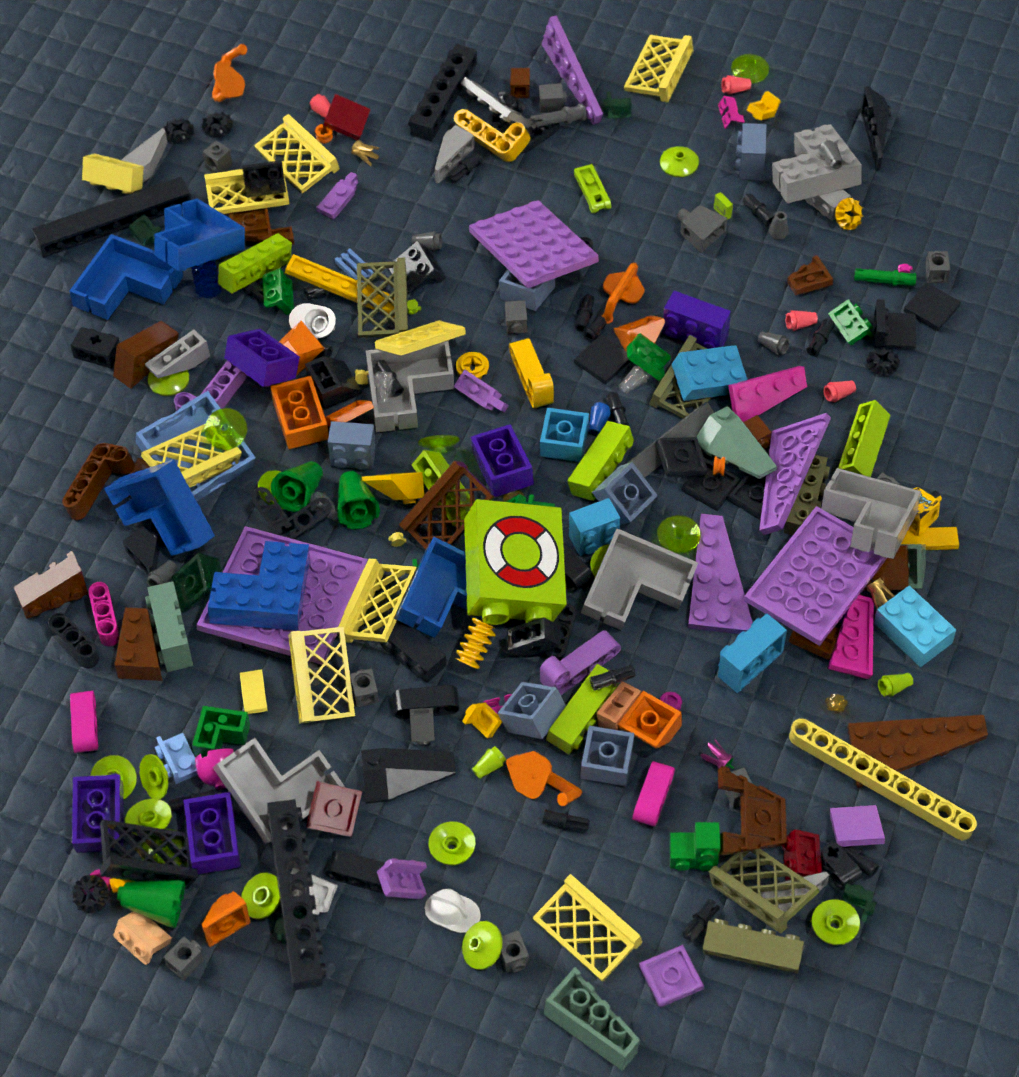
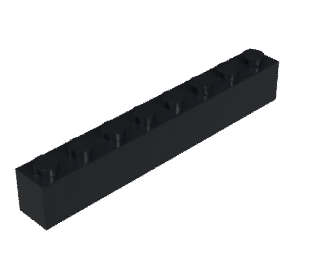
M181 176L32 228L41 255L45 258L164 216V208L177 204L182 206V203L191 200V196Z

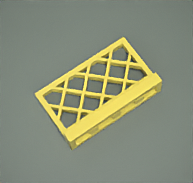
M650 35L624 85V90L660 96L661 101L669 102L693 52L692 36L684 35L681 40ZM653 42L661 44L654 48L651 46ZM673 45L678 46V48H675V49H673V50H671V51H670V49L668 48V47H671V46H673ZM665 49L666 53L657 55V52ZM653 54L654 58L645 60V57ZM671 57L672 59L667 63L662 62V60ZM657 62L660 64V66L653 69L650 67V65ZM645 67L648 69V71H645L641 74H639L638 72L640 69H643ZM662 70L665 71V74L660 75V76H658V77H657V75L655 74V73L660 72V71H662ZM650 75L653 76V79L646 82L643 79ZM640 80L641 84L637 86L632 85V83ZM656 83L659 85L657 89L649 88V86Z
M289 114L282 118L284 123L254 145L255 149L269 162L275 161V155H285V159L282 161L284 176L302 193L329 172L336 173L340 170L336 157ZM284 130L288 133L287 138H278V135ZM287 143L286 150H276L277 144ZM290 143H299V149H290ZM266 144H273L272 150H264L262 147ZM298 154V161H288L289 155ZM302 154H311V160L301 161ZM314 165H322L324 167L320 172H313ZM287 166H297L296 172H287ZM310 166V172H300V167ZM299 177H309L305 184L301 185L299 183Z
M242 169L205 174L209 206L214 208L218 202L224 204L223 207L214 208L222 214L289 205L286 181V192L277 193L284 196V198H273L277 194L247 198L243 196L246 190ZM227 194L232 196L229 201L223 199ZM257 197H260V198L263 199V200L260 201V202H255V201H254ZM238 199L244 202L240 205L234 204Z
M208 422L143 451L141 457L150 467L165 463L166 457L178 460L177 466L180 468L186 483L191 488L197 483L227 471L231 468L232 462L235 461L238 464L242 452L238 447L232 448L217 429ZM208 430L213 439L203 437L201 433ZM184 440L197 441L196 446L184 444ZM199 443L211 444V450L200 448ZM214 445L223 447L225 452L214 451ZM175 447L179 448L180 452L179 454L168 452L167 449ZM183 450L195 452L194 458L182 455ZM200 453L210 457L205 461L197 459V454ZM151 455L163 456L162 462L153 460ZM181 461L192 463L193 466L191 468L181 467L180 463Z
M368 559L338 626L344 627L346 643H352L354 639L377 642L388 641L397 621L394 618L417 567L379 564L377 559ZM385 572H392L390 576L381 580ZM408 573V578L400 582L398 578ZM396 579L398 584L386 590L385 585ZM383 588L384 592L374 597L375 592ZM401 589L400 596L392 600L390 595ZM388 597L389 602L378 608L377 603ZM374 605L376 610L365 616L368 608ZM393 607L392 613L384 618L382 613ZM379 615L381 620L370 626L368 621ZM366 623L368 628L357 632L359 627ZM385 625L382 635L374 634L375 630Z
M344 627L291 631L288 637L299 724L354 717L355 710ZM331 633H339L340 643L336 648L325 641ZM304 636H314L320 641L313 651L305 645ZM322 643L332 650V653L326 660L315 653ZM334 653L342 658L343 665L339 670H336L327 663ZM312 655L323 663L316 673L308 668V661ZM324 666H327L335 673L329 683L318 676ZM337 675L345 681L346 685L341 693L330 685ZM315 678L325 685L319 696L311 690L310 684ZM327 688L338 695L332 705L321 698ZM340 698L348 703L349 712L340 713L334 708ZM318 700L329 708L324 715L314 716L313 706Z
M570 874L564 880L565 884L533 916V920L603 982L634 948L637 949L640 946L642 939L634 929ZM567 892L573 898V906L559 907V899ZM576 910H587L590 913V921L576 922ZM559 911H573V922L560 923ZM546 912H556V923L546 924L541 918ZM604 925L607 928L608 937L594 938L593 926ZM590 926L591 938L577 939V927ZM573 927L574 939H563L560 937V928ZM611 941H622L627 946L621 953H611ZM591 942L590 955H580L577 952V943ZM594 942H608V954H594ZM608 958L609 966L603 973H600L595 968V959Z

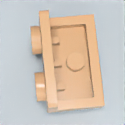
M134 911L118 920L113 934L114 938L144 965L150 963L153 953L169 945L172 939L153 920Z

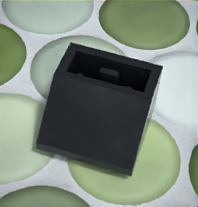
M282 160L242 165L247 197L286 192Z
M323 356L305 364L306 376L312 377L323 408L362 393L345 361Z

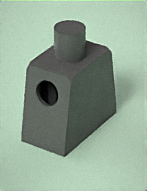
M697 206L692 212L682 208L677 214V218L682 221V236L701 253L726 232L727 218L703 206Z

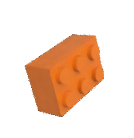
M311 376L270 386L273 403L288 450L328 440L327 422Z

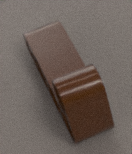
M100 443L92 449L62 500V504L71 519L80 520L87 515L112 472L128 474L133 471L135 462L126 447Z

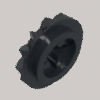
M500 91L497 95L500 97L499 100L517 112L519 110L524 111L525 104L505 91Z
M215 111L213 115L208 113L207 118H203L202 129L209 136L221 137L232 130L233 121L230 115H225L224 112L218 114Z
M174 118L172 122L167 121L166 126H163L167 140L172 143L186 142L194 134L193 124L183 118L179 120Z
M883 347L882 349L875 348L874 351L869 352L866 363L873 373L887 376L898 370L900 360L898 354L893 353L892 349L886 350ZM887 358V361L879 364L880 359Z
M86 875L75 882L76 885L71 891L74 897L72 902L76 903L78 910L86 913H95L104 908L109 898V890L102 878L96 875ZM93 888L92 895L95 899L89 898L86 900L87 893L84 889L91 890Z

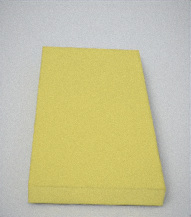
M438 320L376 340L375 349L402 356L465 335V327Z

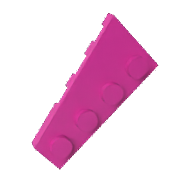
M797 366L728 385L732 411L744 422L756 415H760L806 388L804 366Z
M859 595L845 612L828 669L869 679L873 675V598Z

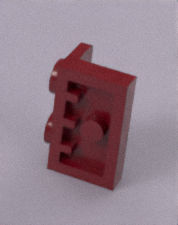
M796 829L787 835V842L782 845L784 851L783 865L801 877L822 873L819 835ZM785 876L786 881L791 880V878Z

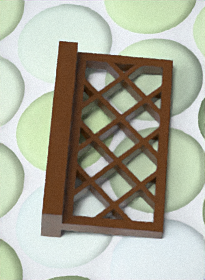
M454 461L399 525L408 531L425 549L433 537L453 545L465 531L464 523L461 526V522H464V520H461L460 507H472L475 502L474 491H482L487 496L484 500L492 501L495 496L468 470V467L463 462ZM464 475L470 479V489H460V480ZM470 491V504H460V492ZM449 492H455L456 505H446V496ZM456 507V520H446V508ZM435 508H442V521H432V512ZM442 523V536H432V524ZM446 523H456V532L453 536H447ZM421 524H428V536L421 537L416 531Z

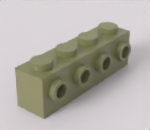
M814 456L786 520L785 534L794 535L816 506L821 508L822 501H819V496L824 495L826 488L823 479H828L830 467L826 466L827 457Z
M714 919V922L708 921L703 945L704 954L798 974L804 941H799L800 937L786 934L785 937L776 936V932L767 929L757 932L753 931L751 926L738 924V927L729 926V922L720 919Z

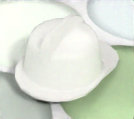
M303 303L296 306L289 315L291 328L300 321H303L316 338H324L332 330H335V315L331 309L324 306Z
M443 889L429 897L425 905V913L430 921L455 932L465 933L472 925L480 921V910L476 903L459 895L452 889Z

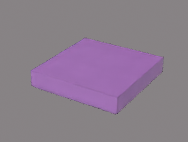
M876 805L830 808V818L836 843L841 847L884 844L885 837Z
M683 945L639 963V967L660 1008L704 989V985Z

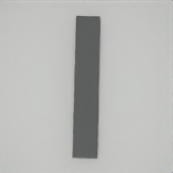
M708 402L703 403L659 438L696 437L708 417L714 413ZM656 441L627 462H633L644 478L662 464Z

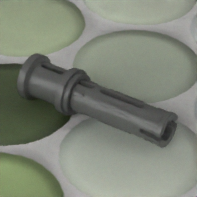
M577 104L576 107L571 108L566 106L561 111L533 115L530 117V122L537 121L531 123L532 128L560 122L570 124L575 120H586L587 111L583 104Z

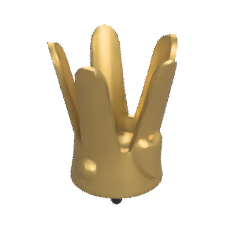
M359 140L354 145H351L352 154L359 156L368 165L372 166V163L366 156L379 159L377 154L371 152L373 149H380L379 147L366 145Z
M881 577L874 581L871 579V583L865 586L872 595L876 610L878 606L881 607L882 604L887 602L886 597L888 599L894 597L883 584L884 581L881 580Z

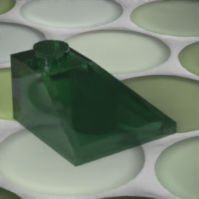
M198 553L172 576L181 613H185L212 589L214 572H222L219 558Z

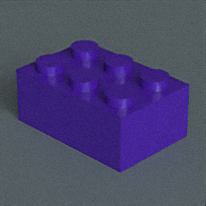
M673 291L664 307L663 318L665 323L662 328V334L684 342L691 335L697 338V344L707 349L723 347L729 334L731 311Z
M256 329L228 336L224 358L258 382L259 385L268 387L272 384L296 379L300 356L262 329Z
M511 424L470 437L473 456L491 493L495 497L534 485L532 466Z
M120 774L73 777L72 845L76 853L102 851L100 822L103 819L123 822V781ZM108 828V833L116 840L120 835L114 829ZM123 838L118 842L122 847ZM114 847L110 848V851H117Z
M230 792L185 799L184 807L192 868L197 869L198 874L241 867L234 808Z

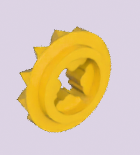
M845 198L838 203L835 216L841 228L852 230L862 224L861 218L864 215L861 210L863 207L859 205V201L853 198ZM851 211L854 214V216L850 217V215L845 214V212Z
M467 352L461 355L456 362L458 375H461L465 369L481 379L483 375H487L489 361L481 353ZM472 362H474L475 365L474 371L470 370Z

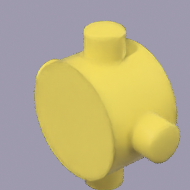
M355 370L356 382L361 385H367L368 371Z
M400 532L393 533L388 538L394 547H399L406 543V538Z

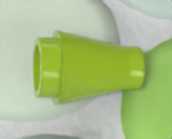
M910 673L884 675L882 679L878 680L880 693L883 696L889 697L913 685V678Z
M495 746L492 749L488 748L478 763L472 768V771L481 779L502 767L506 758Z

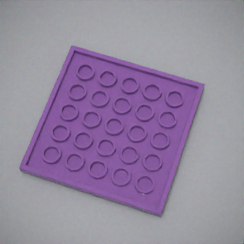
M245 526L222 573L259 575L265 541L285 542V546H289V543H309ZM309 544L310 563L298 631L337 628L368 559ZM208 603L197 623V630L291 656L288 634L296 630L210 624ZM337 633L329 634L325 641L332 646ZM304 636L305 645L313 651L320 641L314 636ZM322 643L315 653L326 660L330 649ZM312 655V657L309 659V661H311V662L318 663V664H321V665L323 664V663L320 662L318 659H316L313 655Z

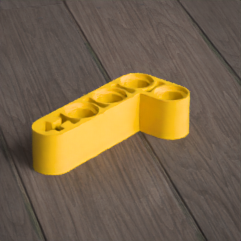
M461 109L454 115V121L457 126L473 134L474 141L506 162L515 160L530 141V135L522 123H513L502 134L466 109Z
M527 338L509 343L511 358L532 408L554 403V386L551 375L549 373L544 374L531 340Z

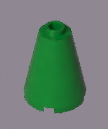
M310 461L278 473L272 480L271 494L277 498L280 507L287 511L296 512L307 506L323 477L321 466L316 462Z
M345 472L339 478L337 504L339 522L347 525V528L350 529L368 527L375 517L376 520L379 517V503L357 472Z
M181 880L125 882L124 886L119 887L117 900H120L121 906L165 926L176 928L181 912V901L184 898L185 882Z

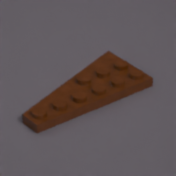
M984 715L848 723L847 727L850 745L897 772H902L928 762L931 758L938 755H946L949 751L959 747L964 748L983 741L988 736ZM856 765L859 770H866L864 765ZM877 776L876 778H877L878 780H881V779H883L884 777H883V776ZM856 781L857 788L865 786L860 782Z

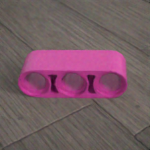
M93 583L89 588V596L97 632L104 646H114L118 643L120 635L110 592L105 583Z
M94 691L70 693L74 753L98 750V733Z
M652 761L632 820L653 827L656 826L674 776V767Z

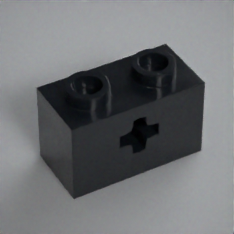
M81 327L71 344V349L76 359L112 368L115 363L117 344L120 341L119 337L113 334H105L95 329Z
M544 617L507 629L508 650L524 658L560 646L559 625Z

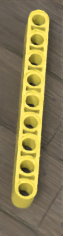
M797 719L793 722L789 739L797 747L959 840H967L972 836L977 825L976 819L972 814L810 721ZM801 729L806 734L798 735L795 730ZM822 741L826 746L820 747L815 742ZM836 753H843L846 758H838ZM862 764L866 767V770H859L856 765ZM883 776L887 781L880 782L876 777ZM897 788H904L907 794L899 793ZM917 800H925L928 805L922 806ZM944 811L949 817L943 818L938 812ZM959 823L968 825L969 830L962 829Z

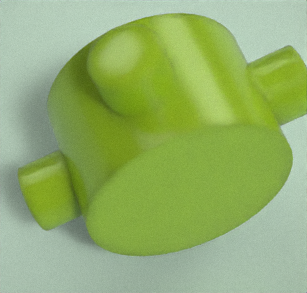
M415 299L407 301L409 315L416 314L418 310H421Z

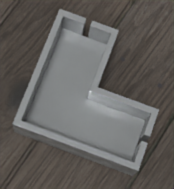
M831 124L814 128V131L806 129L802 132L794 133V153L797 157L782 159L772 163L773 184L781 192L782 197L787 203L861 185L862 164ZM830 140L837 144L844 162L841 168L833 169L819 155V147L823 142Z
M448 341L402 356L379 349L366 351L376 432L395 430L396 426H399V430L417 428L418 421L414 394L454 389V374ZM385 360L390 369L397 374L396 378L404 388V392L400 396L393 397L387 385L381 382L382 378L375 369L377 361Z
M837 468L824 490L821 509L833 516L855 522L850 547L867 552L873 550L874 554L894 559L917 514L921 491Z
M616 529L581 613L598 621L602 617L604 618L603 623L622 630L638 592L679 609L698 562Z
M256 738L212 767L265 844L271 842L267 803L295 799L296 806L301 807L302 818H305L309 815L317 781L345 787L334 771L325 776L323 772L331 768L320 750L281 776ZM284 824L281 826V828L285 830H288L292 827L290 824Z

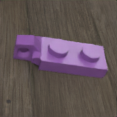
M350 172L345 180L341 179L316 207L317 212L334 220L354 197L355 190L357 189L356 185L358 184V175Z
M465 369L454 385V388L491 411L496 407L505 413L509 406L500 400L502 395L498 393L499 391Z

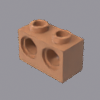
M622 681L597 712L598 727L624 731L618 727V724L639 697L641 690Z

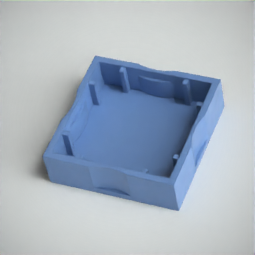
M208 391L184 404L175 413L163 417L137 432L135 441L143 452L210 422L232 448L238 447L242 452L238 464L234 461L231 464V468L227 471L197 483L190 488L196 501L253 468L256 459L241 436L230 426L225 414ZM208 430L201 433V436L213 439ZM184 440V444L196 446L197 441ZM199 443L200 448L211 450V444ZM214 445V451L225 452L223 447ZM169 447L167 451L179 454L180 449ZM183 450L182 455L194 458L195 452ZM200 453L197 454V459L205 461L210 457ZM151 455L153 460L162 462L163 456ZM166 457L165 462L175 460L176 464L178 463V460L168 457ZM181 461L180 466L191 468L193 464Z

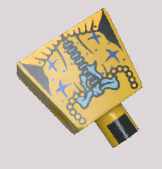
M916 487L913 489L921 491L917 514L909 530L920 536L938 518L942 497L938 491L934 490L928 494L921 488Z

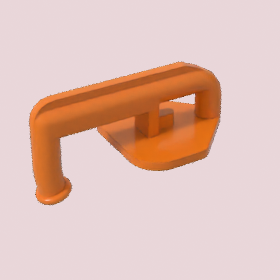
M240 44L224 54L221 61L216 63L213 72L215 84L212 92V98L215 102L243 95L245 81L230 65L232 59L247 53V47L244 44Z
M631 263L625 272L609 274L603 283V290L610 294L604 314L602 315L607 324L612 323L615 306L620 299L628 303H637L645 292L637 276V263Z
M535 751L514 755L506 761L515 789L530 799L538 798L543 793L547 783L563 792L557 796V802L560 806H566L582 794V790L552 772L550 761Z

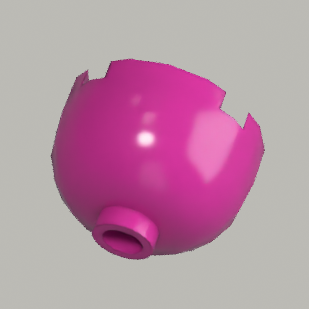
M233 749L211 750L207 752L208 756L202 758L200 754L195 758L196 770L202 782L209 786H215V789L226 788L212 767L234 753Z

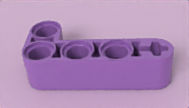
M227 360L201 394L208 391L222 410L245 381L247 375ZM187 392L178 393L174 398L176 411L184 404L195 399L196 396Z
M601 631L561 661L555 656L545 660L540 667V682L545 686L556 687L560 695H563L585 679L596 664L603 666L614 658L621 650V645L607 631Z

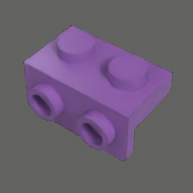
M396 858L386 861L385 865L377 871L385 896L422 899L427 893L420 873L427 868L426 863L415 860H398Z

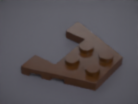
M277 194L273 198L281 199L284 198V196ZM260 198V199H257V200H254V201H255V202H260V201H262L263 199ZM267 208L229 213L230 219L245 227V241L262 242L278 233L292 242V245H295L292 226L271 229Z
M725 766L718 769V789L740 793L741 835L722 832L720 834L719 855L784 845L787 842L785 798L761 785L755 786L748 782V778L729 772L730 769Z

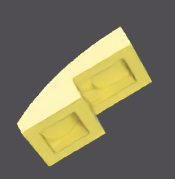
M262 669L240 673L244 711L248 712V714L268 711Z

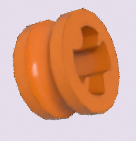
M323 124L316 127L315 134L318 142L328 143L333 139L332 129L323 126Z
M714 456L713 475L720 473L721 476H724L725 457L719 459L717 456Z

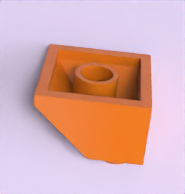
M650 315L614 328V333L627 352L626 347L639 333L655 343L665 320L664 318Z
M303 321L295 325L279 341L300 356L296 376L305 368L306 363L311 362L325 349Z
M642 691L619 722L618 727L627 732L635 733V737L657 749L669 743L682 726V712Z
M233 891L230 894L220 896L213 903L202 923L209 947L251 923L246 902Z

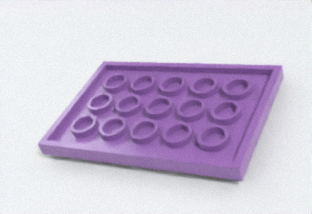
M539 200L469 225L470 233L527 288L599 262L598 254Z
M816 506L746 593L744 601L763 613L769 614L775 620L820 646L887 558L874 554L873 550L867 552L850 547L854 527Z

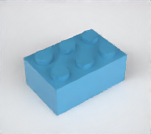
M736 345L680 352L672 362L683 401L730 395L728 385L748 380Z
M765 614L761 619L757 618L752 623L750 629L746 632H741L733 644L730 646L726 645L721 650L718 677L736 693H739L783 653L787 629L769 614Z

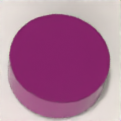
M666 692L660 697V700L679 711L681 710L682 699L677 693Z

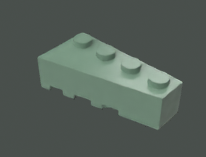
M174 582L147 587L149 596L145 597L148 610L152 609L153 614L149 615L152 628H157V633H153L156 646H161L162 650L158 652L160 664H165L167 672L193 666Z
M574 967L546 999L544 1015L623 1071L637 1054L640 1039L620 1017H617L611 1011L610 1005L595 993V988L589 982H586L580 976L579 970Z

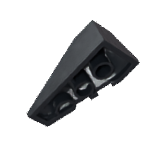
M869 86L864 87L860 115L876 171H880L888 117H891L890 105L887 106L885 97Z
M394 748L361 750L366 804L390 802L406 792L412 793L416 791V788L426 784L431 785L456 775L454 752Z

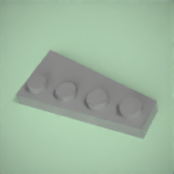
M466 77L463 79L461 84L467 88L466 92L474 97L477 95V100L486 106L489 104L491 111L497 114L500 112V117L509 123L511 120L519 122L527 128L531 126V123H534L533 121L530 122V119L521 116L520 112L502 103L499 98L495 97L478 83Z

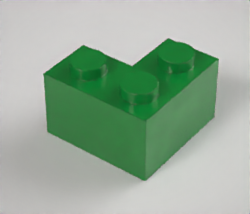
M203 706L192 744L195 758L200 754L204 758L208 756V751L221 749L223 742L245 745L250 728L248 712Z
M695 822L694 833H670V868H676L679 871L688 869L710 871L714 866L718 867L720 853L719 822Z

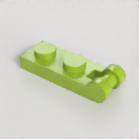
M593 164L575 168L574 176L589 204L591 213H597L600 209H611V201Z

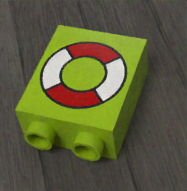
M476 499L464 518L467 615L482 616V621L491 625L503 624L508 622L509 619L525 620V623L543 617L553 622L567 605L561 508Z

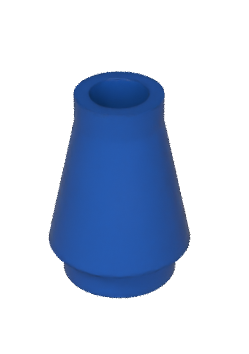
M597 402L591 407L589 433L598 435L611 415L608 405Z

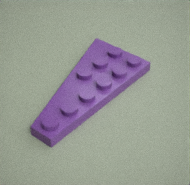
M557 16L550 17L545 35L543 36L542 46L579 104L585 106L587 118L590 119L593 125L600 123L603 116L602 110Z
M827 413L772 431L769 457L776 464L777 470L766 475L759 529L763 535L783 529L831 417Z
M701 514L696 553L698 565L694 572L688 628L734 634L746 632L750 629L753 622L747 602L744 601L745 594L723 516Z

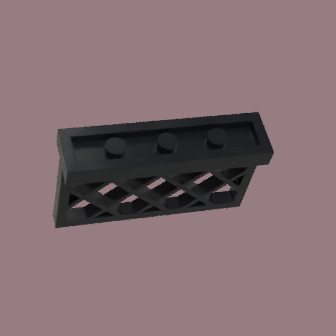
M104 819L100 822L103 854L100 876L136 882L181 880L185 882V889H188L198 878L197 869L192 868L188 833ZM108 828L114 829L120 836L115 840L108 833ZM134 832L142 840L137 843L128 833ZM152 835L158 836L164 843L158 846L150 837ZM122 838L132 847L129 851H126L118 843ZM171 840H182L183 848L180 850ZM143 842L153 850L150 855L140 846ZM165 845L175 853L172 858L162 850ZM114 847L122 856H110V848ZM135 850L144 860H136L130 853ZM157 853L166 863H157L152 857ZM179 857L185 863V867L178 866L173 860Z

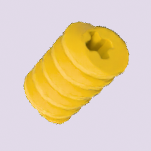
M472 618L476 627L468 626L472 635H464L468 643L461 642L460 645L464 651L457 650L456 653L460 657L457 660L475 669H479L480 666L476 663V660H484L480 652H488L484 644H492L487 637H495L496 634L491 630L494 627L476 618Z

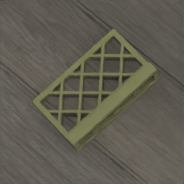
M405 257L397 258V261L357 263L359 338L389 337L408 330ZM385 268H394V273L388 278L381 273ZM370 269L374 273L367 279L362 275V270ZM377 276L384 280L379 287L371 283ZM388 284L394 288V291L389 296L381 291ZM367 285L375 290L368 297L362 293V290ZM377 294L385 298L379 305L372 301ZM388 302L395 307L389 314L382 309ZM367 303L375 308L369 315L362 311V308ZM378 311L385 316L379 324L372 319ZM390 320L395 324V330H386L382 326ZM368 321L376 326L371 331H363V326Z
M689 335L679 353L707 348L697 344V338ZM671 364L653 393L649 405L657 408L659 405L684 419L689 415L685 407L694 406L697 409L698 405L709 402L710 398L695 399L683 403L680 397L681 392L676 386L677 380ZM676 396L678 404L672 405L665 400L667 397Z
M761 849L751 851L757 855L755 860L743 861V857L750 851L740 852L732 856L720 868L714 866L709 871L711 883L715 889L779 933L784 932L788 928L787 922L819 893L818 887ZM772 865L774 871L760 872V866ZM757 866V873L744 874V867ZM731 868H740V874L730 875L727 872ZM788 876L791 878V883L778 884L777 877ZM774 878V884L761 885V879ZM757 879V886L747 887L744 885V880ZM806 888L809 890L805 895L795 896V889ZM792 889V896L778 897V890ZM775 891V898H763L761 892ZM792 903V907L784 912L779 909V904Z

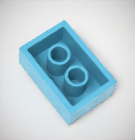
M910 585L879 607L874 620V624L920 668L950 646L956 633V629Z

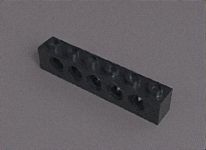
M456 43L453 50L448 52L447 60L441 64L438 75L434 76L431 87L425 91L424 99L418 103L415 114L409 118L408 126L412 136L432 142L464 87L461 84L465 77L469 78L477 65V49Z

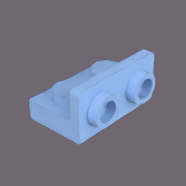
M183 733L165 741L162 740L161 736L156 738L158 746L155 747L159 759L164 758L166 762L164 767L168 772V778L173 777L175 783L178 784L198 775L195 757Z

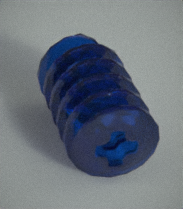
M214 260L190 267L196 293L200 297L214 298L221 293L222 288L218 284V274Z

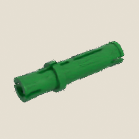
M855 268L854 281L893 284L892 286H915L917 273Z

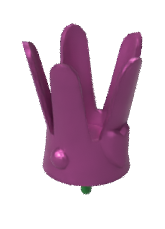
M716 739L714 740L721 750L712 743H708L709 749L719 760L706 754H701L700 756L704 760L717 765L718 768L725 766L734 769L731 765L734 757L726 753Z

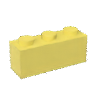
M92 154L83 157L82 180L89 181L91 185H104L110 190L120 189L125 194H132L134 191L142 189L144 166Z

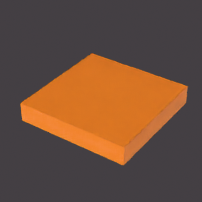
M357 400L326 416L327 426H331V421L348 422L373 409L374 406L371 401Z

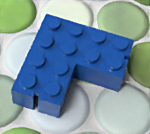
M197 198L182 203V206L177 204L164 208L165 231L154 234L155 256L178 271H184L187 268L202 265L211 260H218L220 257L236 254L238 251L245 249V227Z
M111 234L69 292L73 307L86 312L91 310L92 314L108 320L128 291L164 305L173 292L172 288L175 289L184 274L183 271L176 270L168 265V263L156 257L154 250Z
M175 460L122 476L104 488L113 505H116L129 495L132 497L115 509L124 526L151 518L171 556L197 549L215 537L210 524L202 513Z
M433 537L425 550L394 619L411 627L414 624L418 625L417 630L435 638L443 626L452 603L467 610L465 552Z
M265 541L259 575L214 572L212 591L208 603L209 623L298 631L310 563L309 544L289 543V546H285V542Z

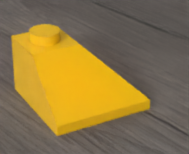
M422 472L362 477V481L393 500H403V504L416 503V499L424 496Z

